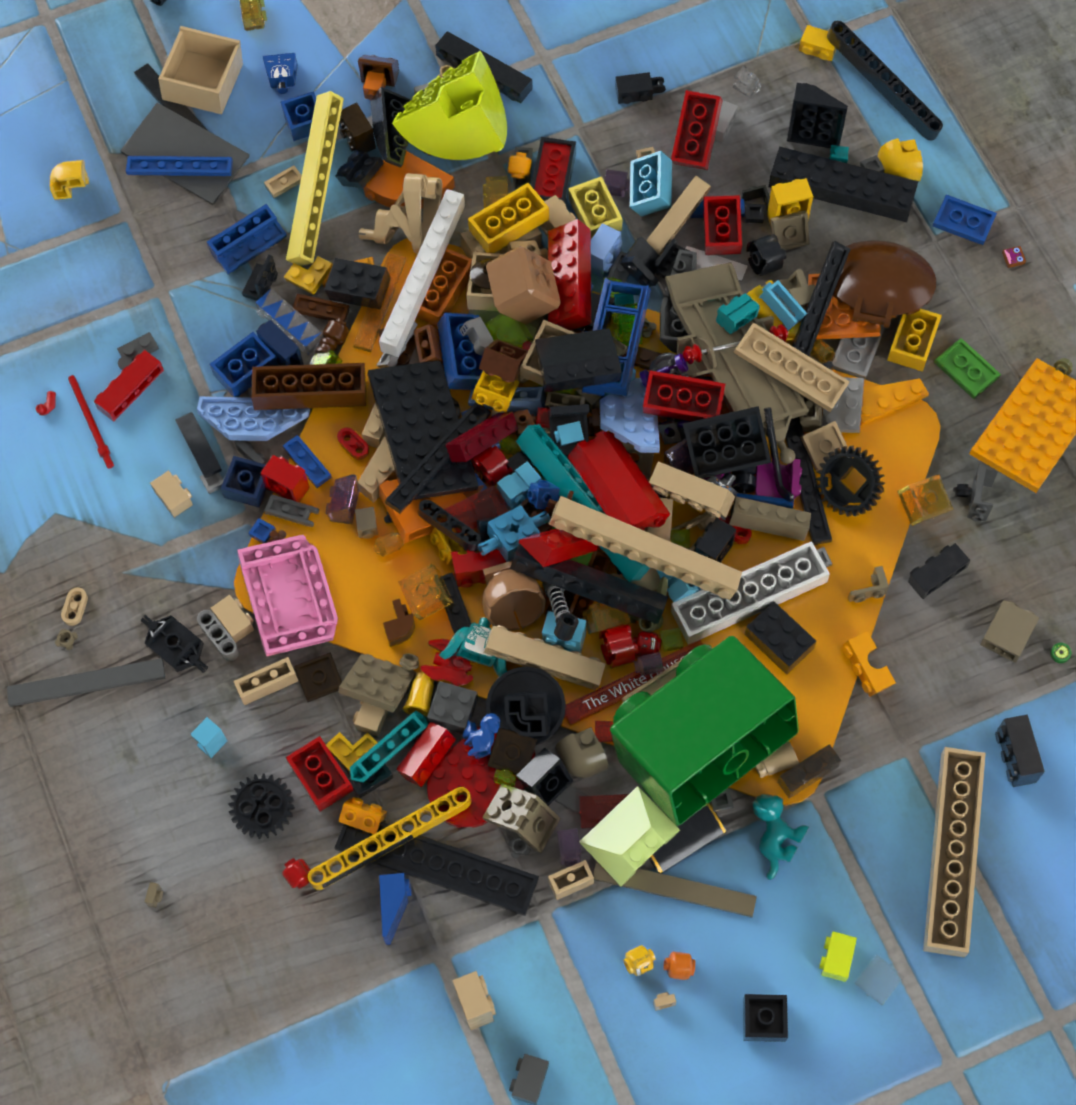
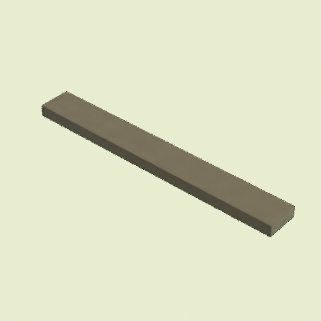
M596 861L593 873L594 880L620 886ZM640 868L622 886L748 917H753L757 898L754 895Z

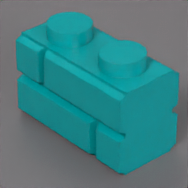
M746 293L740 297L735 296L728 305L723 304L719 307L716 322L721 327H724L729 334H732L757 317L760 305Z

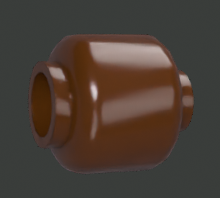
M341 319L328 321L322 336L335 342L338 346L343 345L349 334V329L346 326L347 323Z

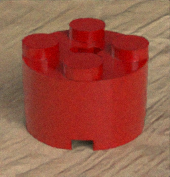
M491 446L471 459L473 468L482 474L483 482H487L489 486H496L497 482L513 473L511 467L507 468L508 460L497 446L493 448Z
M622 624L599 632V639L603 638V644L600 645L601 652L606 664H611V669L633 663L636 660L635 654L639 653L636 642L633 643L632 631L629 625Z

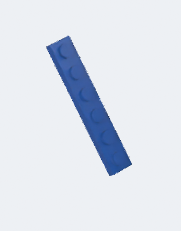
M127 156L126 173L127 175L231 176L233 159L232 157Z

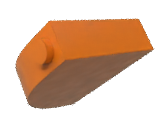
M406 151L402 167L400 168L384 161L381 168L364 187V193L369 200H374L391 208L403 191L404 178L408 173L441 178L443 184L441 200L447 189H454L455 182L454 177ZM424 198L421 200V209L424 205Z
M398 479L385 481L379 486V497L404 543L431 534L434 526L418 515L419 503L423 500L434 502L457 519L464 517L471 519L474 517L475 506L467 499L463 492L413 500L399 514L385 504L386 498L398 487ZM442 517L437 518V521L442 523L447 521Z

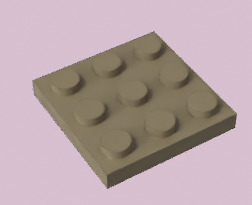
M361 654L339 686L338 693L394 712L415 679L416 671H408L389 661L374 658L369 654Z

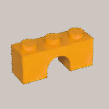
M868 631L842 644L844 655L849 658L854 673L859 676L862 688L868 693L869 697L896 684L887 666L876 669L869 664L868 654L877 647Z

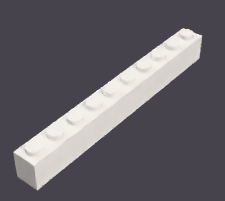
M446 190L380 337L381 352L399 357L464 210V194Z

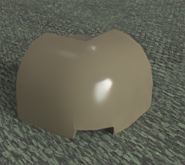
M796 270L788 279L779 280L804 309L810 301L815 284L808 286L803 270Z
M591 727L575 735L572 733L566 736L555 746V751L568 773L575 777H582L584 779L608 769L605 752Z

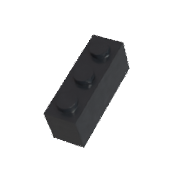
M956 543L951 547L949 545L945 546L938 556H931L925 561L924 566L921 568L918 566L910 572L908 583L922 599L968 567L971 560Z

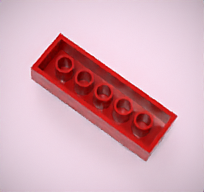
M576 219L548 231V260L552 264L560 297L559 307L548 313V322L570 331L591 324V232L588 226L579 219Z

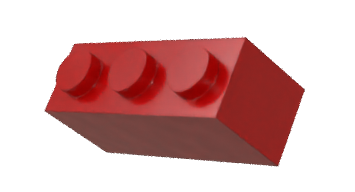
M430 722L396 770L405 780L422 787L456 739L446 728Z

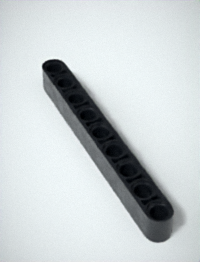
M834 21L827 34L829 42L924 138L935 140L943 127L942 121L845 23Z

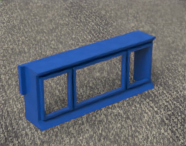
M607 278L604 279L593 331L603 329L607 311L635 315L627 355L626 357L618 356L619 363L624 364L621 382L583 387L582 393L605 396V393L621 396L628 395L651 293L649 285L642 286L611 281ZM611 291L640 296L637 309L608 305Z

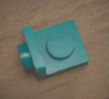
M831 145L829 159L848 163L849 147Z

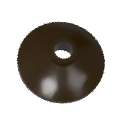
M483 259L472 266L470 278L474 285L482 289H491L486 265L494 259Z

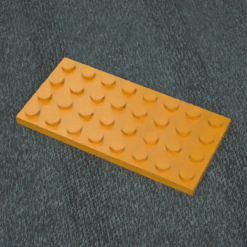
M1036 358L972 447L969 454L1037 493L1076 436V380Z

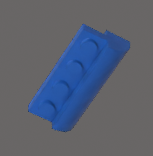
M265 204L208 240L207 246L216 262H219L228 275L286 238L287 234L278 223L277 217L269 206Z

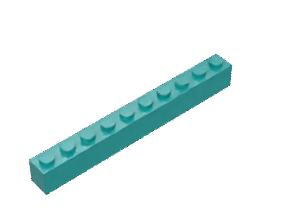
M528 425L516 442L520 446L521 451L529 457L531 463L542 473L543 478L560 488L559 496L566 498L570 490L574 491L572 501L605 514L576 468L541 425ZM599 546L609 556L611 562L622 572V576L629 582L641 580L650 569L645 564L630 560L626 556Z

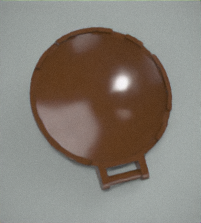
M879 240L861 241L846 246L850 248V252L833 296L840 303L844 302L849 305L850 309L854 311L852 321L858 322L859 320L884 325L885 328H889L891 318H896L897 315L902 314L907 316L920 311V308L925 304L927 305L933 298L936 289L935 273L930 264L912 249L897 243Z

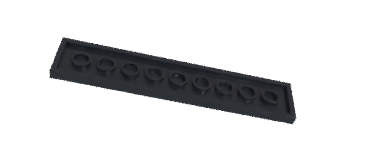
M381 822L378 832L390 826V824ZM344 824L334 848L337 851L343 852L373 834ZM390 834L385 838V841L392 842L396 836ZM421 835L371 862L523 916L527 914L539 880L537 875ZM372 844L368 847L367 851L375 852L378 846ZM356 854L352 855V856H354V857L360 858L359 855H356Z

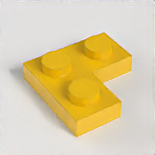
M317 256L308 270L293 263L284 278L286 281L314 295L330 273L333 264Z
M339 732L326 746L350 772V767L378 742L367 732L359 741L352 745Z

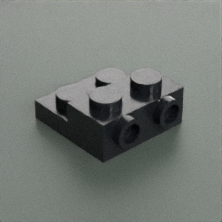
M355 151L348 157L347 162L338 169L335 177L343 186L364 188L384 164V161L380 157H370L365 151Z

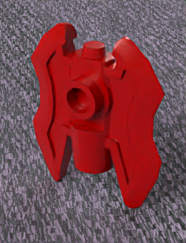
M429 640L428 645L442 652L450 640ZM436 652L433 664L437 666L422 665L420 667L421 671L435 681L446 680L455 686L466 685L474 679L472 675L466 674L472 669L470 660L456 656V653L444 660L439 656L440 653Z

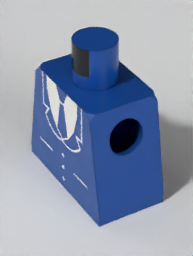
M285 53L263 56L270 87L277 88L279 94L287 93V87L294 86L296 82L298 66L296 54Z

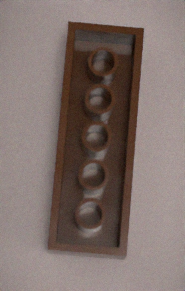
M365 363L252 367V402L254 410L366 406Z

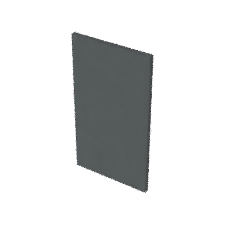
M159 103L155 104L120 150L121 153L127 156L232 157L231 176L162 175L214 205L250 156L245 151Z

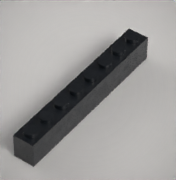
M520 543L510 567L511 570L523 573L524 575L657 625L668 599L666 595L570 559L543 567Z

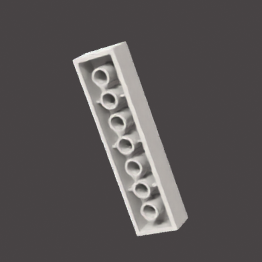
M811 541L743 571L737 592L730 600L721 598L712 592L701 590L672 603L671 613L689 645L764 611L773 601L776 604H780L827 583L830 573Z

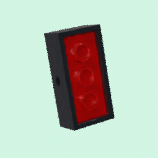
M541 137L531 186L543 201L556 195L566 205L568 188H570L576 157V141Z

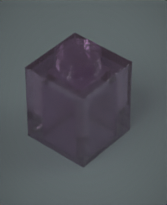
M606 170L604 182L611 195L625 197L626 190L629 191L630 180L627 179L628 172Z

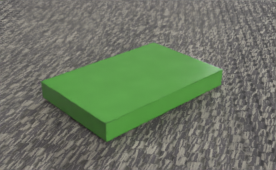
M962 338L934 361L942 371L973 399L1001 376L994 367Z

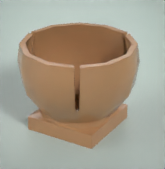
M512 561L483 569L487 585L483 592V612L492 626H504L508 631L520 630L514 611L523 629L537 621L544 613L546 604L545 593L536 579L511 570Z

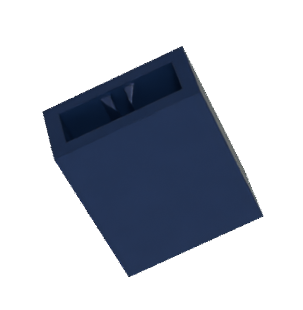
M271 320L259 326L258 330H256L257 336L274 353L279 366L304 365L299 347Z

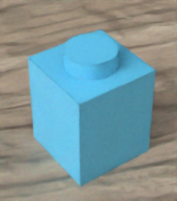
M580 421L557 426V431L554 432L556 443L560 442L561 446L584 440Z

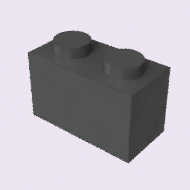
M524 1054L523 1059L519 1058L516 1066V1071H519L517 1079H512L509 1089L512 1092V1098L537 1105L549 1061L528 1054Z

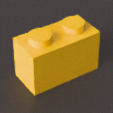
M807 25L800 40L799 51L807 55L819 57L822 60L832 61L836 48L827 39L828 31Z

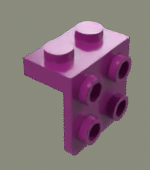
M794 459L792 463L787 465L780 464L783 486L794 495V499L801 493L799 481L802 467H800L799 459ZM773 464L758 465L755 495L783 498L776 488Z

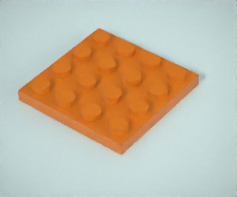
M809 274L808 286L816 285L820 274ZM832 296L816 340L879 337L881 325L859 320L858 322L852 321L854 311L850 309L849 305L844 302L840 303Z

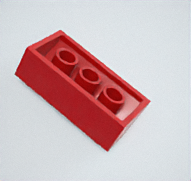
M557 528L519 540V543L543 567L597 551L599 545H594L590 541L575 537L573 534Z

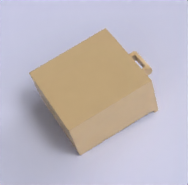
M180 26L178 36L158 78L162 100L222 115L243 66L240 40Z

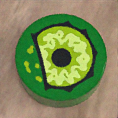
M1065 643L1055 644L1050 652L1051 658L1057 663L1067 662L1072 654L1071 648Z

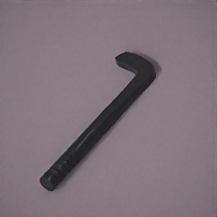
M767 407L764 408L776 488L785 500L791 502L794 500V495L782 483L772 409Z

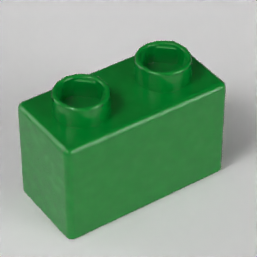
M729 636L714 648L711 645L704 644L691 650L679 663L676 669V677L652 695L642 691L626 699L613 717V725L610 728L619 763L672 822L679 826L797 735L799 725L795 696L736 637Z

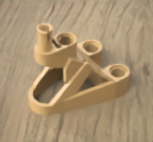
M406 174L403 191L395 204L391 206L390 210L379 209L377 211L375 229L361 228L359 233H365L366 235H359L360 240H373L377 244H387L397 229L402 228L408 240L412 242L414 253L418 254L440 206L443 188L441 178L427 177L422 174ZM424 198V205H423V223H422V222H421V200Z

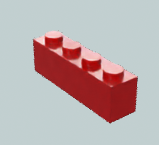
M146 350L136 355L134 361L125 367L121 374L112 380L103 392L96 396L94 403L97 409L114 422L164 371L161 362Z

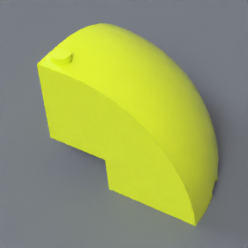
M481 51L462 60V64L456 69L449 68L443 73L442 78L437 76L429 82V86L425 88L424 92L423 90L418 91L412 97V100L403 106L404 112H399L392 123L397 131L419 150L435 157L449 160H468L487 155L493 151L499 152L504 148L507 137V120L502 98L493 74Z

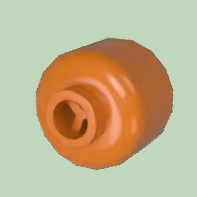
M673 951L669 958L664 960V970H667L669 978L688 980L690 976L694 975L695 959H692L689 953Z

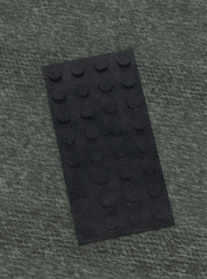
M441 361L368 370V378L399 484L459 421ZM450 459L414 500L478 490L479 485L471 459L467 462H452Z

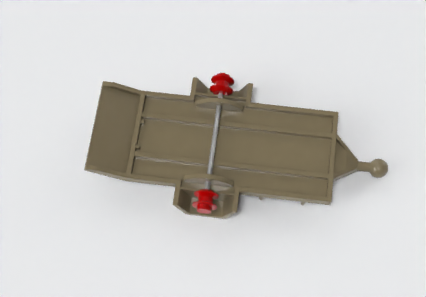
M731 262L666 276L665 279L674 309L688 333L687 336L677 338V355L681 353L687 362L689 377L698 379L710 374L714 382L726 383L723 400L730 412L759 406L764 432L767 437L764 408L771 407L776 442L781 451L780 459L783 463H792L795 459V453L792 449L787 448L784 439L791 419L807 415L809 409L800 393L734 353L736 347L753 323L786 342L788 337L787 328L782 324H779L777 328L773 326V316L760 319L756 317L734 333L729 334L724 327H721L716 322L719 307L723 304L728 305L735 296L740 297L743 295L735 268Z

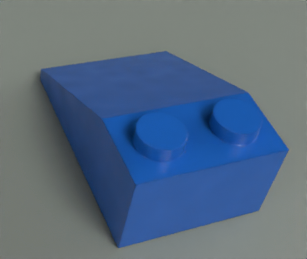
M404 873L379 875L382 936L386 945L391 944L408 905V896H412L410 881L406 879Z

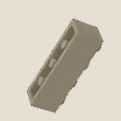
M736 497L731 509L729 525L804 541L810 527L811 513Z

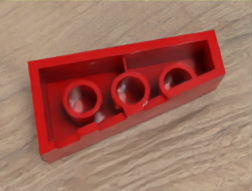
M497 549L484 556L481 554L482 552L477 553L469 550L466 551L467 554L458 555V551L451 552L458 587L468 588L476 583L486 584L483 569L506 563V560Z

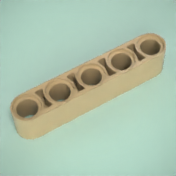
M698 176L693 178L646 241L659 255L664 252L665 246L677 235L711 189V186Z

